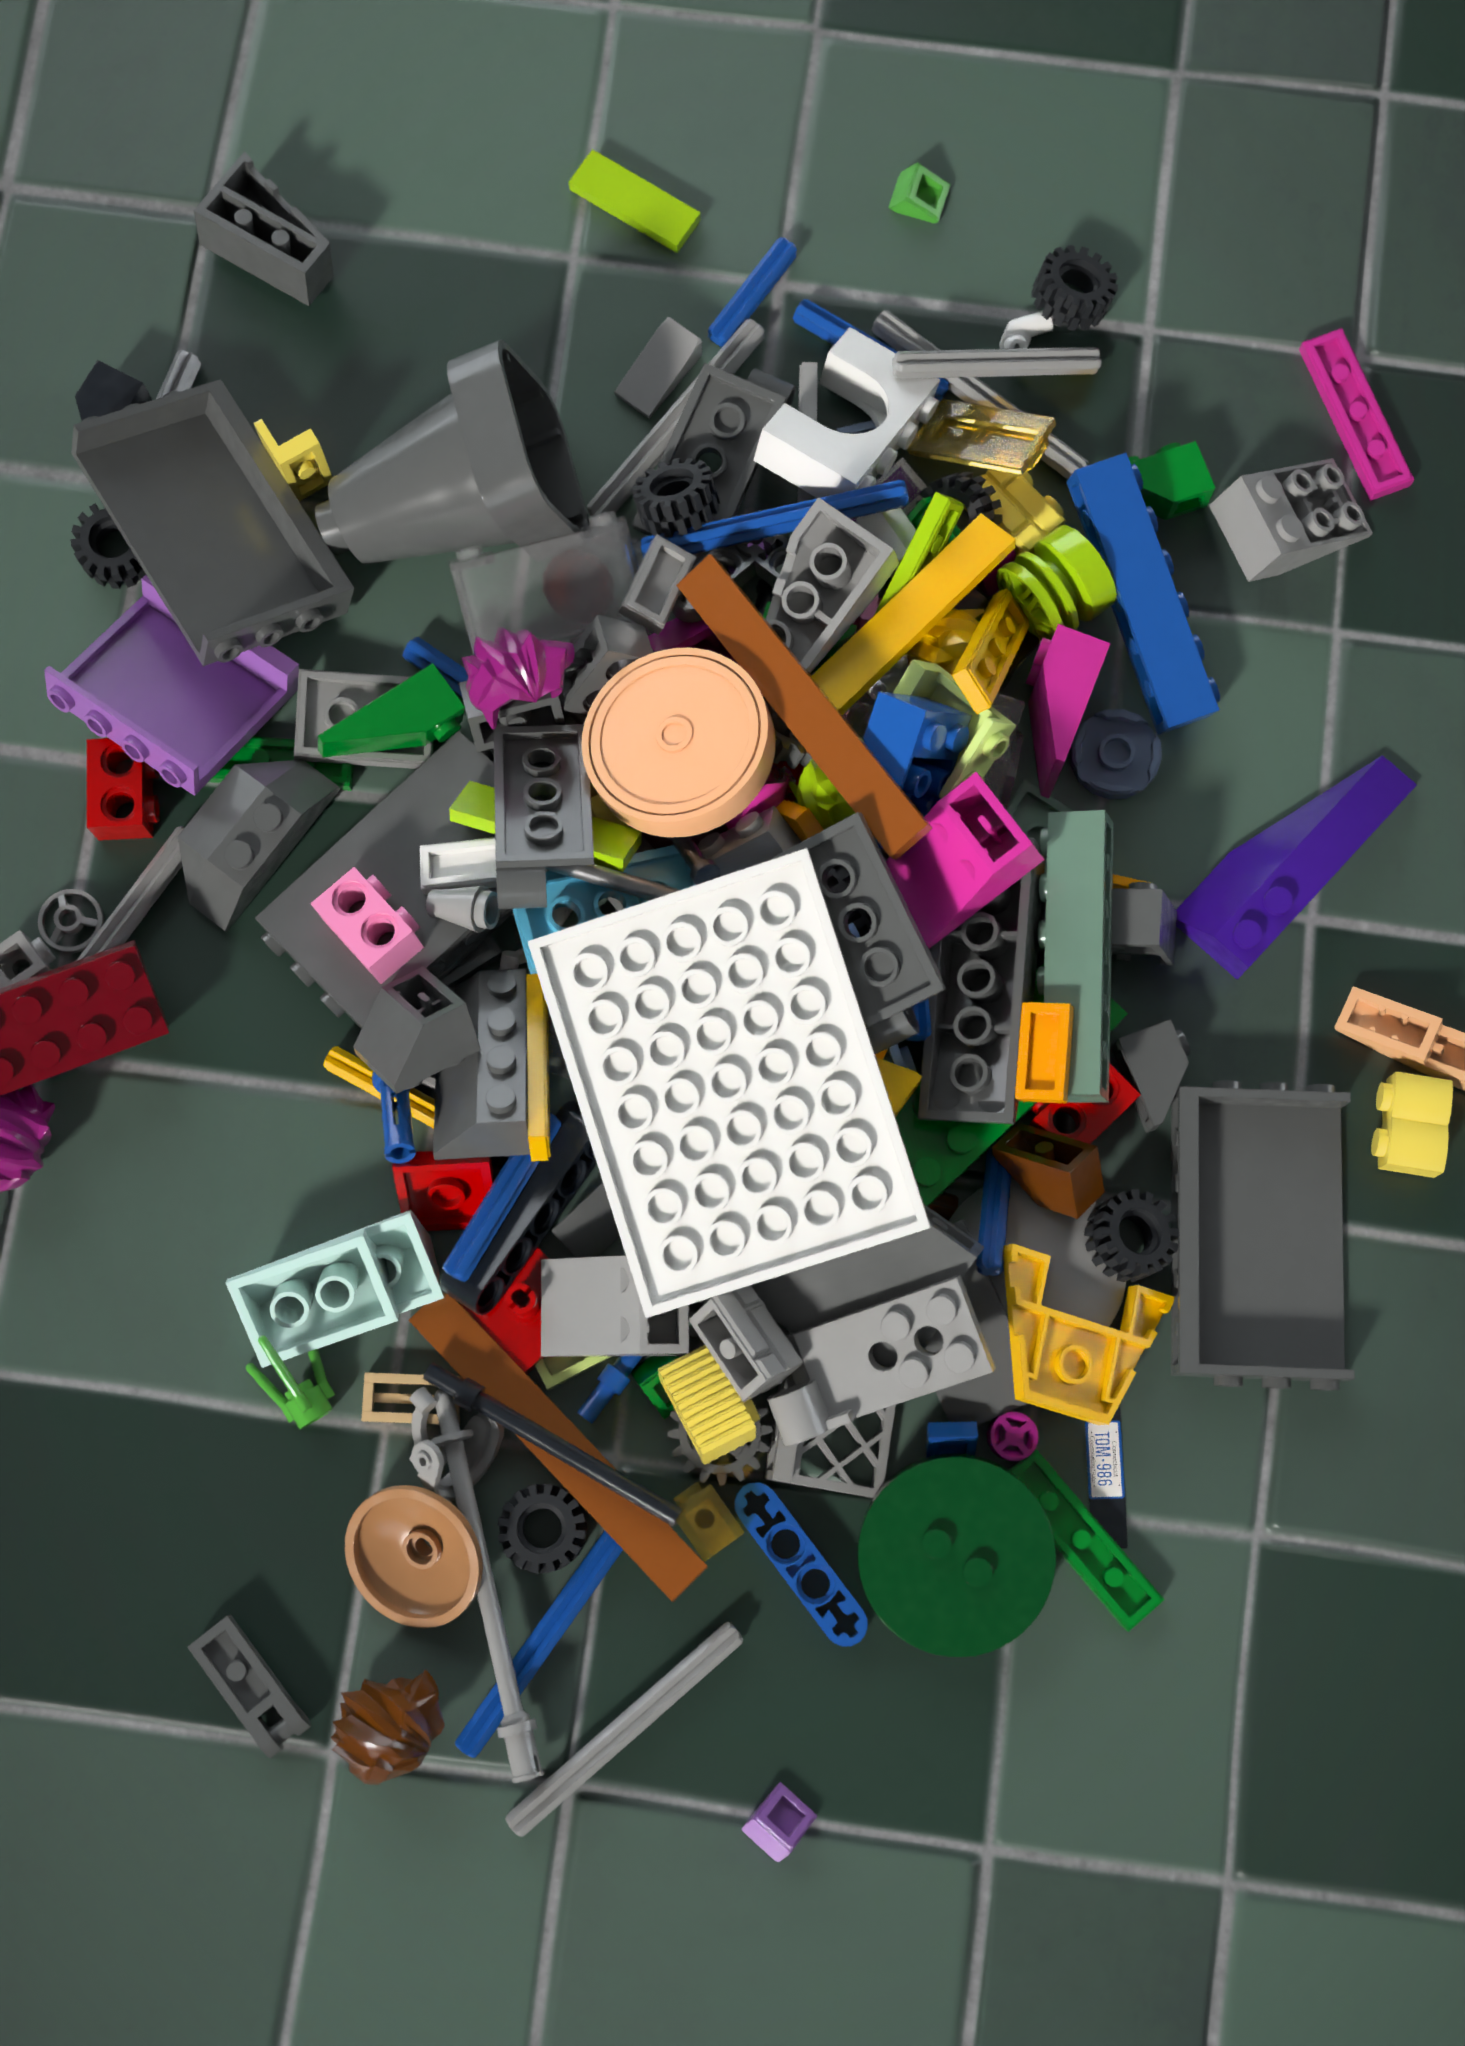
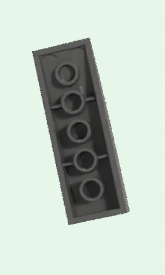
M1028 838L1042 856L1040 845L1034 838ZM1045 856L1043 857V862L931 948V955L937 965L946 990L929 998L932 1033L924 1041L918 1110L919 1120L1015 1124L1019 1101L1015 1099L1021 1009L1022 1002L1033 1003L1039 949L1038 924L1041 920L1042 909L1039 895L1040 875L1044 874Z

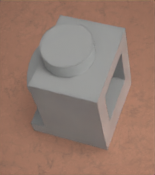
M19 930L0 943V988L52 970L49 963L56 958L40 937L32 941ZM25 963L30 964V967L18 974V969L21 965Z

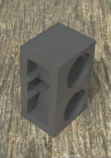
M602 615L595 617L574 645V660L565 669L564 686L562 693L559 695L562 710L587 715L600 690L617 672L635 660L653 653L645 625Z

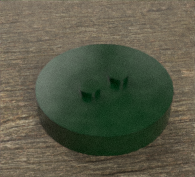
M946 1453L925 1457L912 1462L892 1475L880 1487L871 1500L862 1520L858 1540V1565L862 1586L869 1603L880 1620L895 1635L913 1647L928 1653L946 1657H970L989 1653L1012 1642L1038 1617L1053 1585L1056 1568V1549L1051 1525L1046 1513L1037 1498L1020 1478L1005 1467L986 1458L963 1453Z

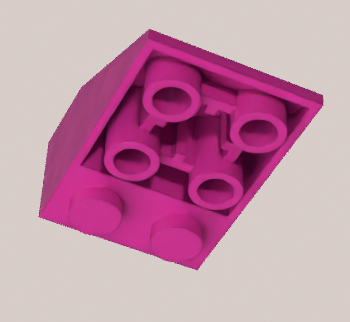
M977 772L940 799L924 818L933 829L897 860L889 857L886 861L928 948H931L1044 861V858Z

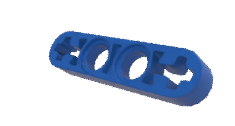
M759 1482L743 1486L737 1493L734 1503L736 1514L827 1637L835 1644L843 1647L859 1643L865 1636L868 1628L867 1617L861 1606L775 1492L769 1486ZM750 1491L756 1496L762 1493L768 1496L769 1501L765 1504V1509L772 1518H774L778 1511L785 1517V1521L773 1525L763 1538L758 1534L756 1528L765 1525L757 1514L754 1513L748 1517L743 1511V1508L748 1504L744 1496ZM780 1530H791L799 1538V1550L791 1558H780L772 1550V1538ZM811 1569L822 1570L829 1578L828 1591L820 1598L808 1597L801 1588L803 1575ZM838 1590L845 1597L844 1600L836 1602L841 1611L846 1615L854 1611L858 1616V1619L853 1624L857 1631L850 1637L845 1632H841L838 1635L833 1632L832 1628L835 1627L837 1621L829 1609H827L823 1617L816 1611V1607L830 1602Z

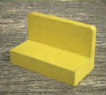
M262 419L254 423L263 446L298 501L328 485L332 474L321 445L311 428L278 446Z

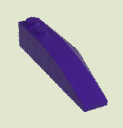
M1383 755L1229 852L1176 909V927L1238 980L1417 784Z

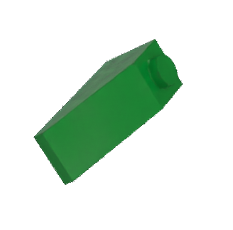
M432 663L319 734L318 751L322 757L426 746L436 738L439 742H443L461 729L460 723L463 721L465 706Z

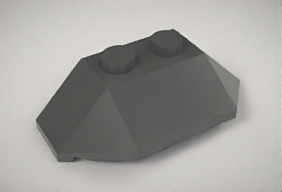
M304 760L235 764L178 836L189 904L225 932H228L340 788Z

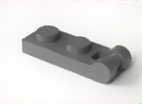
M227 1615L187 1647L267 1757L272 1758L284 1748L282 1743L293 1734L300 1736L311 1727L306 1714L290 1697L232 1615ZM274 1706L282 1719L269 1727L261 1716Z

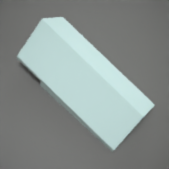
M411 1210L226 1280L227 1288L262 1368L272 1365L258 1343V1338L262 1335L268 1338L283 1361L396 1322L400 1313L445 1298V1293L440 1288L441 1276L431 1236Z

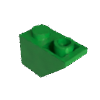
M1196 441L1181 445L1179 442L1170 443L1160 448L1155 454L1141 459L1138 456L1128 457L1130 464H1136L1141 473L1143 489L1140 491L1146 507L1150 506L1157 517L1168 520L1207 507L1215 490V485Z

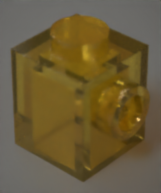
M696 1482L674 1498L676 1504L683 1509L677 1523L704 1562L744 1534V1531L711 1484L702 1489L698 1482Z

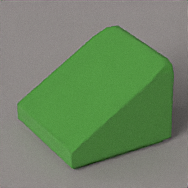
M917 162L900 173L889 209L899 214L936 224L939 222L951 184Z

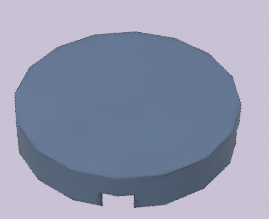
M1105 709L1096 713L1077 729L1070 747L1071 768L1078 782L1092 794L1106 799H1127L1141 793L1154 780L1162 760L1161 741L1157 733L1155 732L1154 734L1143 717L1124 709Z

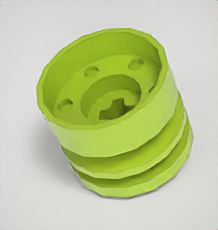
M1062 525L1054 529L1035 543L1034 554L1028 551L1016 556L1015 562L1006 563L998 569L996 575L999 591L1006 588L1010 590L1029 621L1030 627L1028 631L1039 639L1038 644L1041 643L1043 637L1052 640L1058 624L1077 631L1079 619L1091 621L1112 606L1117 598L1116 587L1111 573L1098 551L1087 538L1068 525Z

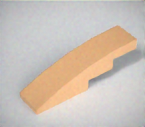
M1352 987L1335 1025L1336 1031L1428 1076L1452 1080L1454 1087L1465 1091L1464 1032L1443 1025V1019L1360 988Z

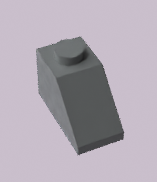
M1171 1019L1118 1038L1111 1047L1122 1076L1141 1094L1134 1101V1105L1146 1133L1154 1131L1164 1122L1189 1064L1186 1057L1190 1055L1188 1041L1182 1030H1175Z

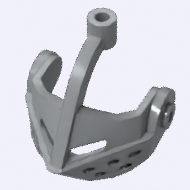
M421 1387L409 1398L416 1407L411 1423L414 1447L409 1459L417 1470V1476L425 1489L433 1491L449 1502H452L456 1498L450 1472L440 1479L443 1467L447 1463L444 1446L438 1447L428 1439L427 1435L429 1411L436 1406L437 1401L425 1387ZM481 1413L473 1416L463 1429H472L474 1435L471 1439L463 1442L473 1486L482 1478L494 1461L504 1437V1427Z

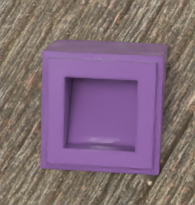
M779 1782L742 1827V1831L773 1860L780 1862L792 1852L817 1815Z

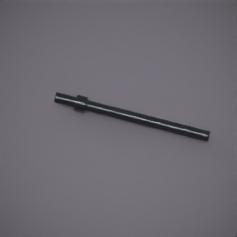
M434 1362L426 1370L423 1379L453 1396V1403L470 1413L475 1409L672 1527L675 1526L680 1518L683 1509L486 1394L485 1387L468 1377L463 1380Z

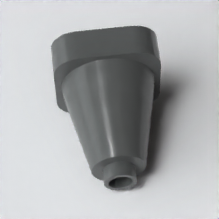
M502 339L449 360L447 363V375L451 393L332 477L328 483L329 499L315 506L316 522L328 548L335 555L351 551L364 564L514 543L536 562L540 563L590 544L592 539L586 506L566 433L557 408L541 380Z

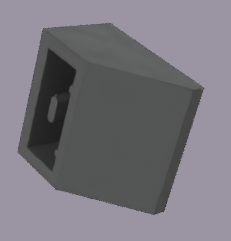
M424 966L381 987L353 1046L356 1055L396 1094L405 1089H412L420 1085L424 1079L447 1067L460 1064L466 1057L481 1050L466 1003Z

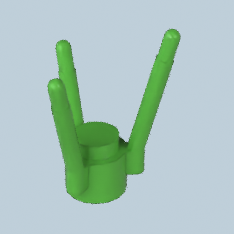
M264 1335L258 1338V1343L288 1389L285 1393L286 1398L253 1363H248L246 1370L281 1408L288 1422L295 1421L299 1430L330 1413L333 1408L328 1399L335 1396V1393L327 1381L319 1350L315 1349L308 1352L317 1385L314 1386L310 1379L297 1384L268 1338Z

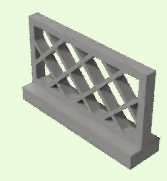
M792 1374L778 1385V1392L796 1385ZM896 1405L876 1411L881 1419L879 1432L867 1441L863 1439L852 1422L845 1424L859 1447L840 1461H837L823 1438L838 1427L810 1439L805 1444L801 1442L784 1446L773 1417V1432L770 1435V1450L767 1453L763 1479L873 1498L885 1481ZM877 1442L876 1455H874L869 1447ZM817 1444L832 1467L817 1478L799 1475L802 1454ZM862 1452L874 1467L871 1487L854 1485L842 1468ZM837 1472L843 1482L826 1479Z

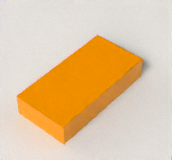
M1022 1002L1015 1099L1019 1102L1067 1103L1074 1007L1070 1003Z

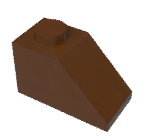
M1019 1122L991 1148L995 1159L1040 1207L1078 1219L1105 1193L1098 1146Z

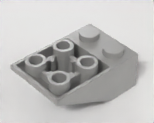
M1333 458L1242 475L1209 505L1248 582L1281 575L1366 539L1373 534L1362 509L1355 501L1344 480L1342 471L1337 467Z
M626 1256L541 1259V1357L684 1356L689 1354V1305L646 1318Z

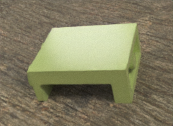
M912 660L893 693L926 697L972 715L968 726V742L959 753L954 770L940 791L939 797L942 799L975 772L985 782L984 777L993 762L999 759L1007 750L1010 742L1009 737L1016 724L992 706L976 714L951 674L938 664Z

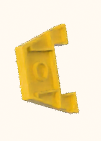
M1014 1243L1004 1245L1003 1262L1015 1400L1096 1425H1109L1137 1373L1134 1371L1138 1360L1144 1349L1151 1347L1158 1334L1155 1329L1162 1315L1169 1313L1175 1297L1140 1285L1128 1286L1120 1330L1113 1329L1043 1306L1041 1303L1051 1256Z

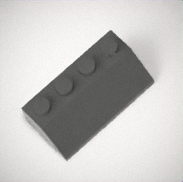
M526 968L478 971L453 991L467 1005L481 1050L466 1057L460 1064L447 1067L436 1073L434 1160L530 1155L528 1141Z

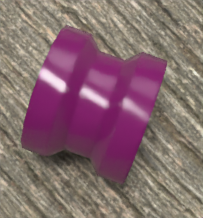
M1007 1412L995 1417L989 1423L986 1432L990 1450L997 1457L1010 1461L1022 1460L1030 1456L1036 1449L1039 1440L1038 1429L1034 1421L1020 1412Z

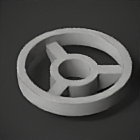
M66 889L53 894L44 902L38 915V929L42 938L52 948L63 953H79L84 951L104 925V913L100 904L90 894L77 889ZM80 896L91 901L96 909L98 920L84 917L77 907L68 904L66 897ZM58 901L59 908L54 914L56 927L49 938L45 929V918L51 906ZM70 912L76 913L77 919L72 926L65 927L62 925L64 915ZM83 926L96 927L92 936L80 945L73 947L57 945L65 934H76L81 931Z

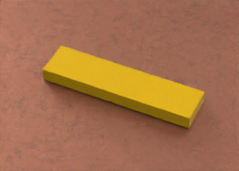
M1007 588L994 594L952 674V677L976 714L991 708L1030 627L1027 617Z
M526 974L528 1141L531 1161H548V1157H551L548 1006L538 974Z

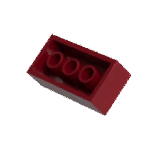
M135 940L0 988V1096L169 1033V1025Z

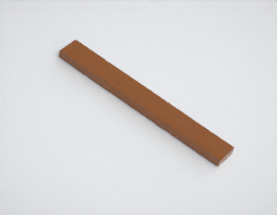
M709 554L676 586L738 665L755 681L764 698L854 812L863 814L873 836L887 854L894 860H897L933 829L932 826L718 559Z
M445 1293V1298L424 1305L408 1320L464 1380L468 1377L485 1387L486 1394L617 1470L470 1316L458 1301ZM515 1434L672 1602L708 1568V1565L669 1524Z

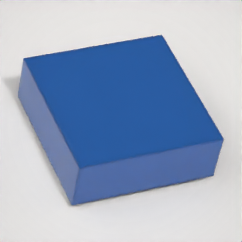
M977 1421L928 1422L925 1442L926 1457L946 1453L975 1455L978 1440Z

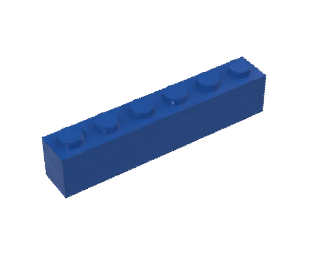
M1126 452L1076 469L1066 483L1086 538L1104 560L1115 583L1117 598L1111 607L1157 735L1208 718L1219 711L1217 704L1220 702L1219 689L1215 680L1212 677H1207L1202 660L1205 658L1204 648L1198 635H1192L1187 621L1189 617L1188 603L1183 593L1176 591L1171 577L1174 573L1173 562L1168 551L1160 547L1156 535L1158 532V521L1153 509L1145 505L1140 491L1143 489V481L1137 465L1130 464Z

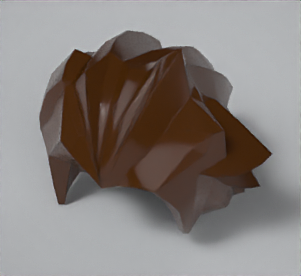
M425 1669L423 1673L412 1680L399 1677L392 1679L388 1684L364 1679L360 1691L341 1692L345 1702L340 1703L342 1719L333 1721L336 1732L331 1739L336 1745L332 1751L349 1763V1771L364 1784L379 1785L384 1781L409 1773L419 1767L431 1748V1742L442 1733L445 1726L439 1706L438 1687L431 1674Z

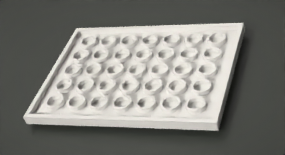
M807 848L527 941L646 1318L931 1228Z

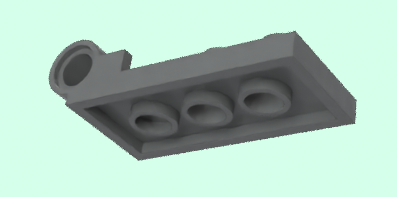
M704 363L660 463L665 461L666 466L672 464L673 459L680 458L682 463L687 458H694L695 463H697L699 458L706 453H715L720 456L722 465L718 471L712 473L720 499L718 513L712 514L713 522L736 516L759 465L753 460L762 429L784 403L789 406L792 405L796 392L795 385L757 369H753L748 379L745 380ZM637 512L632 523L633 529L651 536L652 532H647L644 529Z
M584 724L496 727L494 730L495 852L498 909L547 908L546 866L594 865L590 779L582 757V732ZM537 762H547L552 764L544 768L532 766L534 763ZM538 795H549L553 797L552 799L547 801H537L533 799V797Z
M857 812L774 856L773 859L805 848L809 850L874 1053L878 1054L918 1034L920 1027L912 1006L946 990L937 965L863 814ZM837 865L846 867L850 874V884L841 893H834L827 884L829 871ZM857 909L866 910L872 920L870 931L863 937L854 936L848 928L849 916Z

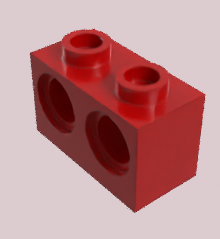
M109 738L87 739V828L98 840L153 838V823L160 820V804L157 795H153V779H158L160 773L145 762L134 761L132 768L128 772L116 774L117 766L122 761L131 758L120 745ZM134 803L133 811L127 817L116 818V812L121 805Z
M1109 1063V1102H1037L1031 1108L1037 1116L1031 1121L1029 1126L1091 1144L1141 1094ZM1059 1112L1069 1114L1075 1121V1132L1071 1134L1059 1132L1053 1125V1115Z

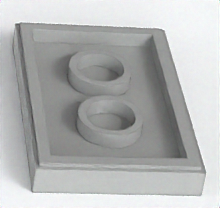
M299 669L294 760L409 769L420 767L433 755V741L426 746L322 757L318 751L319 734L410 677Z

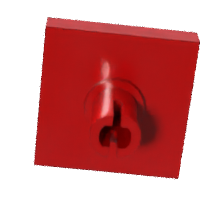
M433 1151L416 1152L414 1158L408 1162L392 1163L400 1212L404 1213L411 1210L426 1231L465 1229L495 1181L491 1157L434 1160Z
M538 1247L499 1303L489 1313L481 1316L460 1304L527 1375L536 1367L535 1365L541 1359L545 1358L541 1357V1259L549 1258Z

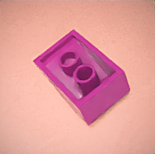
M1060 624L1057 625L1052 640L1043 637L1026 684L1034 686L1028 701L1040 795L1048 799L1065 763L1110 643Z

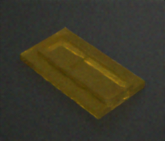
M942 399L929 422L923 424L907 450L909 455L1022 476L1025 471H1029L1036 466L1048 448V436L1056 426V421L1054 417Z

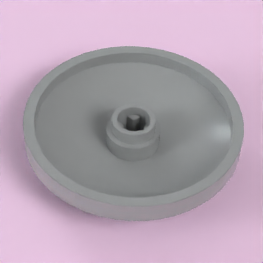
M1011 1177L1005 1245L1014 1243L1051 1256L1041 1304L1109 1327L1122 1303L1126 1281H1116L1117 1274L1111 1277L1103 1274L1102 1272L1107 1265L1102 1263L1096 1267L1092 1262V1259L1098 1256L1096 1250L1087 1252L1085 1244L1092 1241L1093 1237L1084 1236V1229L1092 1224L1087 1219L1090 1213L1096 1211L1095 1208L1099 1204L1094 1202L1076 1219L1038 1206ZM983 1187L969 1196L949 1219V1222L953 1223L963 1218L972 1238L977 1242ZM1003 1266V1272L999 1276L990 1275L1008 1314Z

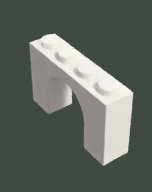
M849 327L828 352L819 384L864 410L873 420L876 429L860 434L834 431L784 403L762 429L753 461L816 498L874 486L876 483L875 477L878 474L885 476L891 469L897 457L899 447L904 450L909 447L918 431L919 422L927 424L939 404V400L934 398L940 379L896 378L892 367V359L896 353Z

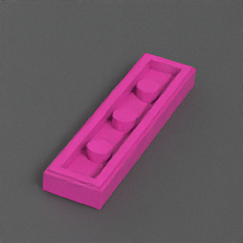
M1343 328L1302 342L1299 348L1301 356L1369 500L1371 501L1410 487L1414 481L1413 475Z

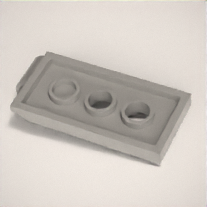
M961 1275L786 1335V1338L792 1343L794 1350L803 1363L792 1373L796 1385L769 1396L767 1401L784 1446H790L812 1439L833 1428L851 1423L857 1417L992 1373L996 1367ZM924 1326L938 1329L943 1337L942 1349L936 1352L925 1350L918 1341L919 1329ZM887 1342L896 1349L898 1355L896 1365L884 1367L875 1361L873 1357L875 1343Z

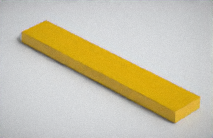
M981 513L811 676L842 715L1015 549V538Z

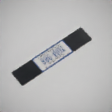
M1119 1405L1109 1425H1096L1085 1421L1089 1510L1120 1548H1127Z

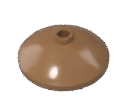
M398 1485L388 1487L366 1499L357 1508L349 1521L345 1536V1557L349 1573L362 1596L385 1617L410 1627H437L457 1618L474 1600L479 1590L483 1573L480 1545L470 1523L444 1497L417 1486ZM424 1539L430 1543L432 1548L425 1543Z

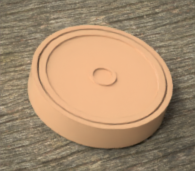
M686 647L666 649L648 654L617 672L594 699L588 711L582 732L584 766L590 781L604 803L614 815L627 825L641 832L660 837L698 835L720 827L740 814L754 800L764 786L773 764L776 745L775 728L771 714L758 686L751 676L737 663L721 654L709 650Z

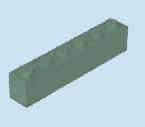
M1105 810L1049 812L1048 828H1042L1040 833L1041 853L1043 857L1047 856V874H1041L1039 879L1041 902H1046V920H1040L1038 924V942L1040 948L1045 949V966L1038 967L1037 989L1039 995H1044V1003H1070L1074 1007L1067 1103L1109 1102L1114 823Z

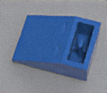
M878 692L865 731L864 743L923 817H925L941 799L939 797L940 791L953 772L959 753L968 742V726L972 715L926 697ZM876 840L879 848L883 849L880 843Z

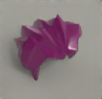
M500 627L497 630L494 642L476 636L474 655L462 657L468 675L465 687L472 705L483 712L488 724L495 730L499 708L512 700L536 703L540 697L551 693V698L558 697L563 690L565 669L572 664L575 657L574 645L570 642L540 640L526 629L513 633Z
M32 1084L25 1086L21 1091L17 1089L0 1096V1193L20 1187L30 1180V1176L35 1171L43 1167V1161L40 1157L45 1152L44 1147L50 1142L52 1137L48 1123L55 1110L54 1103L43 1101Z

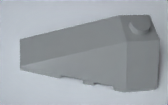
M819 497L790 536L786 548L787 555L780 576L776 579L772 591L773 598L766 616V621L809 674L873 601L899 565L895 550Z

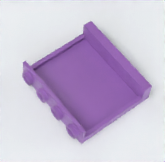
M145 575L141 578L142 597L61 673L50 666L44 670L47 697L60 711L65 713L71 712L83 720L87 727L97 736L108 737L120 745L124 752L134 761L145 762L157 770L168 784L177 788L181 786L195 796L298 691L299 664L273 646H257L242 652L238 657L229 662L222 663L217 661L202 666L148 576Z

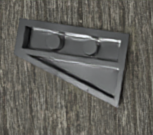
M245 151L194 210L201 246L307 306L312 304L334 277L330 242L296 206L292 208L279 194V188L271 179L266 180L254 167L253 160Z
M1133 882L1129 884V889H1112L1111 954H1116L1115 961L1130 962L1131 954L1160 955L1159 964L1174 966L1177 911L1164 890L1157 889L1156 884ZM1042 902L1041 920H1046V902ZM1039 946L1038 954H1045V949H1041Z

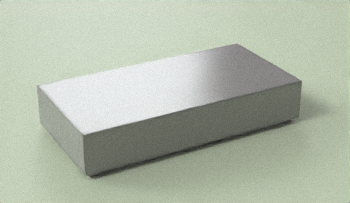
M656 534L647 549L618 613L640 625H645L646 629L659 635L681 592L676 585L690 572L696 556Z

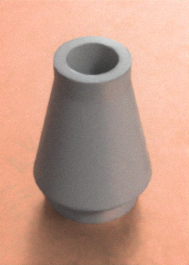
M485 885L444 890L432 889L426 900V910L430 917L441 918L478 933L483 932L485 929H493L498 923L501 909H498L497 892L490 891Z

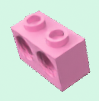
M353 867L310 904L375 979L382 984L424 948L415 935L420 926L404 907L401 906L396 911L391 908L386 902L391 897V894L373 874L366 880ZM365 900V904L359 911L348 913L354 903ZM395 932L390 942L384 945H377L379 938L383 934Z

